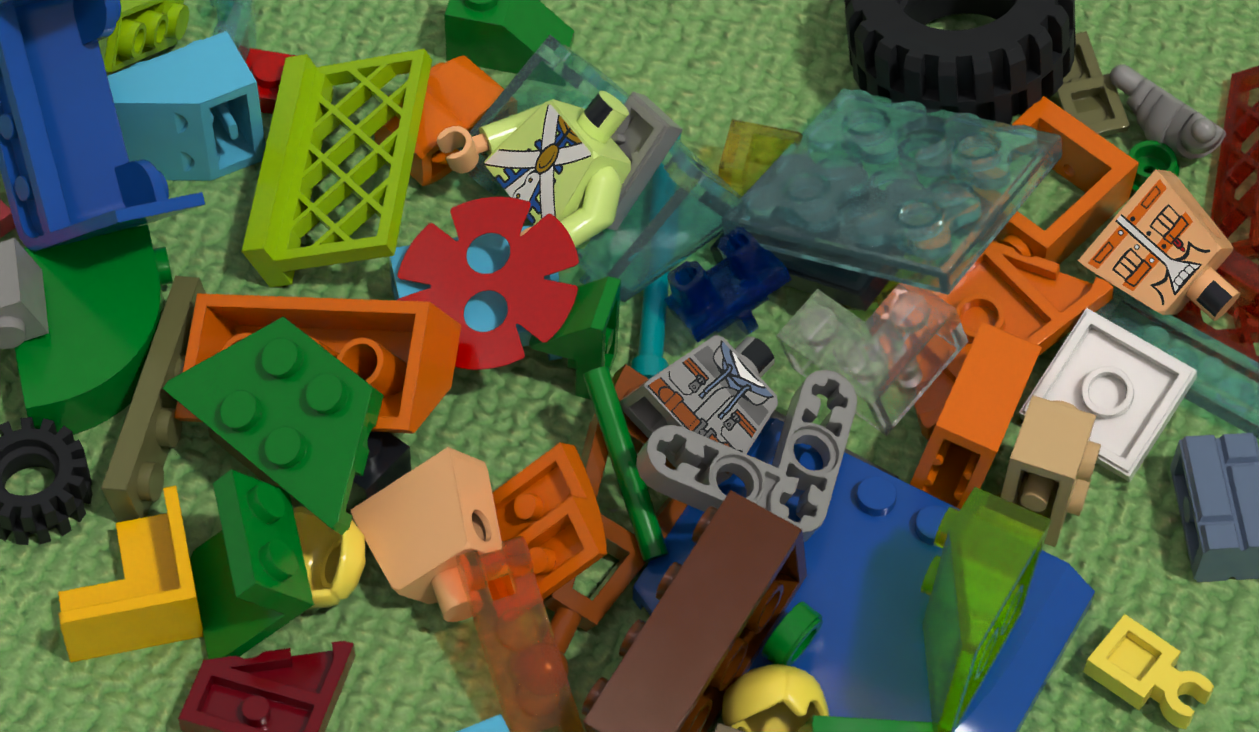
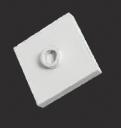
M1086 308L1019 411L1020 419L1024 420L1032 395L1050 401H1065L1074 405L1079 410L1096 415L1089 440L1102 444L1096 463L1126 481L1131 482L1196 380L1197 370Z

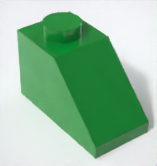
M449 0L444 14L446 61L465 55L478 67L561 82L574 41V30L541 1Z

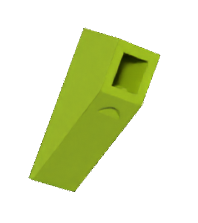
M120 0L121 15L116 23L115 30L109 37L98 41L106 72L112 73L176 45L177 41L185 34L189 21V8L187 5H183L184 0Z

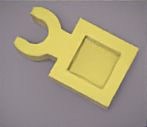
M1126 614L1121 617L1089 656L1083 673L1137 710H1140L1151 697L1160 704V710L1164 718L1172 725L1181 729H1186L1190 725L1195 711L1188 705L1183 704L1178 696L1190 695L1205 705L1209 701L1214 689L1211 681L1204 675L1194 671H1178L1174 667L1177 664L1181 651Z

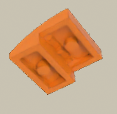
M558 443L492 492L504 556L499 565L481 575L479 579L501 625L511 624L607 555L606 537L599 506L575 445Z

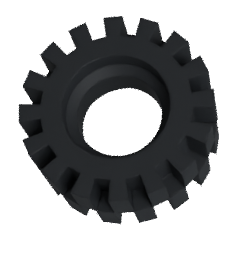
M32 417L20 418L22 429L12 431L11 425L7 421L0 424V539L6 541L13 531L16 544L28 545L29 534L37 533L40 544L51 542L48 530L56 527L61 536H64L72 531L68 517L70 516L76 521L81 522L86 515L84 503L91 504L93 494L90 485H92L84 448L79 439L74 441L73 433L67 427L63 426L57 433L53 420L43 418L40 429H35ZM43 467L52 470L55 474V479L50 486L32 495H15L5 489L6 481L18 471L26 468Z

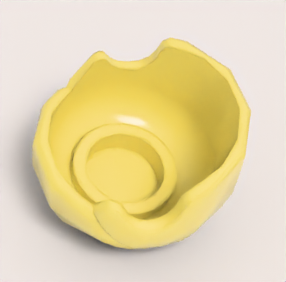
M295 507L293 512L314 605L310 608H327L338 605L341 600L349 597L359 583L366 565L365 536L353 520H351L350 528L341 535L331 529L306 507Z
M773 664L751 669L729 686L723 695V724L735 729L739 728L744 732H797L812 715L829 716L826 699L817 680L808 672L794 666Z

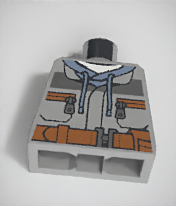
M714 335L619 401L622 411L647 438L661 426L676 425L747 454L778 405L777 395L761 379L774 365V355L764 342L755 337H746L734 349L724 337ZM665 449L663 454L677 469L678 465L674 461L676 454ZM700 463L697 466L700 469L694 478L697 482L707 469V465L704 463ZM718 473L716 476L717 485L729 479L733 473Z

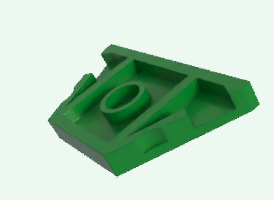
M281 317L170 379L162 389L331 529L343 535L350 528L353 516L346 512L351 488L355 475L363 476L370 451L368 448V437L371 430L377 424L384 395L285 317Z

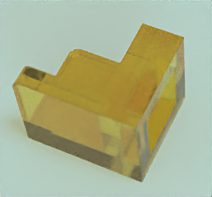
M732 119L719 165L717 202L744 207L777 165L800 171L803 134L798 131Z

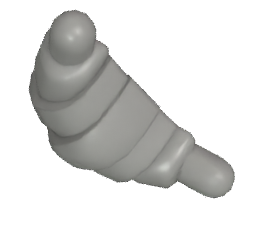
M1118 65L1112 69L1110 80L1115 87L1129 95L1127 104L1136 116L1137 123L1144 131L1147 140L1164 143L1174 151L1176 156L1188 159L1202 158L1220 146L1226 136L1223 128L1129 66Z

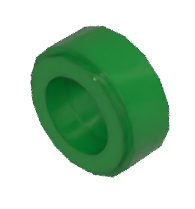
M804 601L798 603L771 634L763 647L762 656L773 664L793 665L819 632L823 624L822 615Z

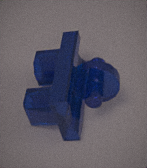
M738 226L720 238V243L717 247L724 260L709 270L705 271L697 261H686L667 275L672 294L665 298L664 301L670 312L683 323L697 343L714 331L716 334L720 333L735 322L746 335L751 334L758 329V324L751 311L768 301V295L792 280L785 265L758 237L755 239L744 227Z

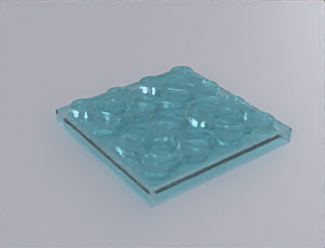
M843 88L722 218L724 238L949 295L1062 157L1061 135L1038 131L1027 125H1010L987 120L971 113L926 109L923 104L915 101L897 103L891 101L890 98L871 95L864 90H848Z

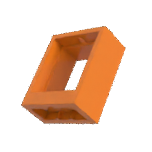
M1042 96V100L1032 105L951 178L944 216L951 220L955 228L962 234L974 237L979 242L987 238L1013 247L1020 255L1026 257L1038 256L1061 264L1129 200L1139 162L1048 98ZM1026 152H1029L1085 192L1080 199L1045 231L986 189Z

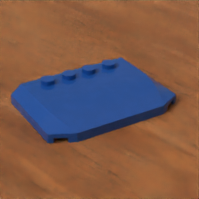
M769 418L747 455L772 465L784 422L777 418ZM803 443L794 445V455L802 466L814 471L823 469L822 457L815 448ZM844 452L827 515L822 525L804 542L807 577L776 627L802 601L822 615L823 624L816 637L791 666L808 672L817 680L824 693L829 716L950 723V732H1019L1091 606L1095 591L1069 563ZM735 474L718 485V488L726 496L730 490L744 498L747 496L744 482ZM796 489L795 493L784 504L789 508L788 518L794 522H798L801 519L796 515V508L799 497L805 491ZM687 505L665 538L669 554L651 560L634 584L632 600L640 610L644 607L649 615L652 614L660 601L656 598V591L664 574L674 562L683 565L696 543L692 542V535L704 511ZM763 647L749 670L773 665V663L762 656Z

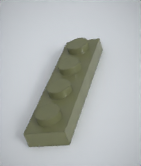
M175 276L101 487L118 522L147 517L151 503L158 501L163 490V467L170 447H175L181 437L182 421L174 418L177 400L162 388L170 379L183 372L197 293L206 294L198 277Z

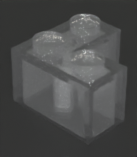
M908 275L902 279L866 322L817 289L776 335L792 368L805 378L819 370L834 371L845 377L854 387L857 396L855 414L886 436L968 343L956 308Z

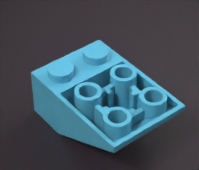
M227 31L206 39L196 40L185 47L148 61L135 63L127 69L107 76L129 162L147 160L164 175L166 180L212 181L263 160L265 139L257 81Z

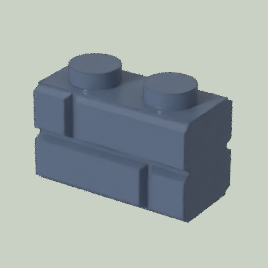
M1253 433L1223 434L1220 438H1215L1214 435L1185 436L1178 442L1170 470L1193 578L1197 582L1227 581L1230 577H1235L1236 580L1259 579V446L1256 436Z

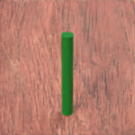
M603 366L587 371L583 376L643 562L666 556L669 553L647 485L638 473L636 466L637 454L608 366Z

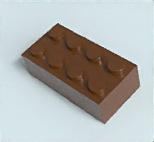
M731 490L719 508L712 505L708 507L695 527L692 542L696 544L683 565L674 562L661 579L656 591V598L660 601L646 622L638 619L624 637L619 650V656L623 657L615 672L609 680L601 677L588 693L582 707V714L586 716L583 720L586 732H710L722 713L723 695L726 689L748 672L807 577L802 529Z

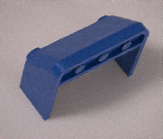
M0 0V171L17 234L23 244L30 250L37 251L132 228L205 205L202 192L169 199L167 181L164 175L151 162L147 160L129 162L98 42L109 37L115 30L116 23L121 15L120 0Z

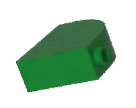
M148 224L37 251L24 248L43 272L49 328L48 334L26 340L21 345L14 347L27 416L32 417L35 429H40L43 418L55 422L57 433L65 426L75 435L109 420L131 403L165 307L161 286L173 283L166 246L153 249Z

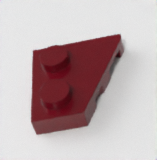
M347 641L332 642L333 651L291 656L290 648L265 651L253 658L229 656L203 660L178 717L181 731L325 732L355 659L354 643Z

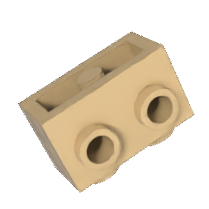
M1032 395L1009 460L994 522L995 527L1056 547L1067 513L1080 517L1089 490L1091 477L1102 445L1089 441L1096 415L1079 410L1074 405L1065 401H1050Z

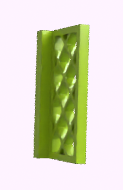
M425 49L316 67L308 54L287 57L285 59L241 251L270 288L292 285L295 270L395 255L432 65V59ZM409 73L408 80L389 97L380 90L396 75ZM358 83L335 106L331 104L334 93L332 90L333 86ZM373 96L381 104L355 125L348 117ZM394 116L399 118L398 129L381 144L378 145L370 138ZM341 124L349 132L323 154L321 152L323 139ZM362 144L366 146L371 152L345 174L338 165ZM386 164L390 167L389 177L368 194L360 186ZM329 173L333 174L339 181L314 203L311 202L313 187ZM354 193L361 202L335 224L327 215L350 194ZM375 213L380 217L377 236L360 239L349 237ZM319 222L328 229L311 246L300 247L302 237Z

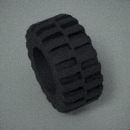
M844 0L850 65L853 67V76L859 88L868 94V100L884 113L892 110V116L897 121L911 127L915 122L924 124V129L929 132L944 134L945 128L959 129L960 134L977 133L978 127L992 125L993 130L1010 125L1013 116L1025 113L1032 105L1042 100V96L1050 99L1063 85V78L1071 71L1074 62V48L1076 47L1075 0ZM955 14H977L996 19L989 24L966 30H942L925 25L938 18Z

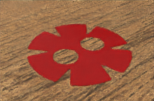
M486 197L457 205L451 208L450 213L459 240L455 241L435 224L429 223L413 240L401 262L397 274L399 279L428 284L431 287L397 300L431 302L462 325L455 363L456 368L469 370L493 369L523 359L525 353L516 324L521 325L541 342L546 343L562 327L574 305L578 293L576 285L544 279V276L579 264L573 240L564 225L552 214L544 216L524 235L520 236L531 207L529 201L512 197ZM483 234H499L510 245V256L506 264L493 273L483 274L474 271L467 262V250L470 244ZM495 291L501 294L507 302L508 312L505 320L500 326L491 331L479 332L471 329L464 319V309L467 302L479 292Z

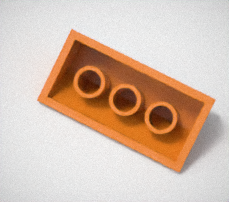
M197 293L183 372L279 318L285 317L384 395L377 424L371 430L373 432L414 434L452 388L462 325L431 302ZM177 401L174 418L179 421L202 422Z

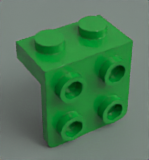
M231 469L213 482L222 530L197 547L190 557L208 659L229 656L240 657L314 605L290 494L269 483Z

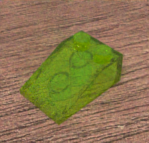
M974 487L960 511L950 507L945 513L934 539V545L942 548L943 552L941 556L936 555L921 586V592L930 596L923 620V634L933 732L956 731L1022 615L1051 523V519L977 487Z

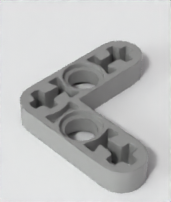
M830 370L815 371L807 376L790 401L772 465L684 427L667 425L655 430L637 454L636 466L639 476L653 490L705 512L711 505L719 508L726 497L718 488L716 482L717 474L720 472L733 473L744 482L747 490L746 499L801 528L803 541L805 542L822 525L827 515L857 408V396L854 387L845 377ZM817 394L828 398L827 408L831 410L820 425L812 423L818 416L821 399L817 397ZM803 443L815 448L822 457L823 469L814 471L802 466L794 455V445ZM665 449L676 454L674 458L675 464L678 465L676 470L665 466L666 456L663 454ZM700 463H704L707 465V469L697 482L694 479L700 471L697 466ZM796 489L805 491L799 497L796 508V515L801 518L798 522L788 518L789 508L784 505L795 493Z

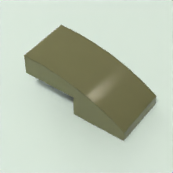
M1087 31L1076 33V47L1074 48V62L1071 71L1063 78V85L1049 100L1102 137L1127 131L1130 125L1117 88L1110 80V73L1102 75Z

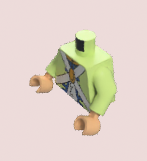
M599 91L586 109L552 99L517 114L479 127V135L473 137L465 128L460 126L448 127L440 132L437 137V144L441 152L449 153L457 148H463L459 152L452 153L446 157L450 169L457 173H468L474 169L478 163L479 154L486 151L489 156L485 160L484 165L508 195L512 198L526 200L531 203L527 218L533 226L547 214H552L564 225L573 240L575 248L584 249L591 238L610 227L615 221L622 185L631 171V160L611 138L629 115V111L621 101L605 91ZM528 227L525 230H523L520 233V236L524 235L532 227Z

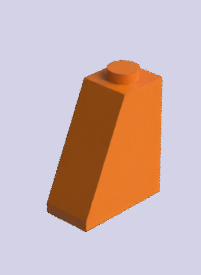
M983 321L981 322L910 485L969 514L998 452L1042 347Z

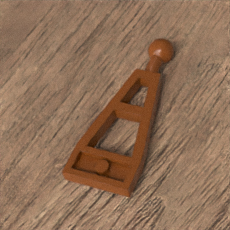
M627 364L615 372L612 378L619 401L649 380ZM623 412L635 451L638 454L648 438ZM595 413L589 423L581 460L597 499L609 453ZM666 458L665 466H667L670 469L676 470V468ZM671 497L667 498L656 513L664 539L687 507V504ZM601 514L606 537L607 553L619 559V561L590 598L573 589L575 578H573L543 600L542 604L554 611L555 614L541 642L525 648L515 663L516 681L521 689L531 696L539 698L549 697L564 687L569 675V666L565 653L577 628L580 627L587 632L596 626L646 563L643 562L635 535Z

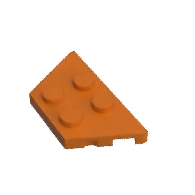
M985 238L890 310L891 325L922 435L929 441L982 321L1042 347L1039 353L1041 355L1072 331L1086 308L1097 312L1113 299L1114 287L1108 281L1098 277L1095 278L1094 283H1090L1061 273L1060 264L1038 256L1026 257L1020 255L1013 247Z

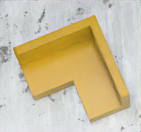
M176 485L163 488L167 513L116 523L125 579L58 592L61 612L58 614L60 628L70 663L204 637Z

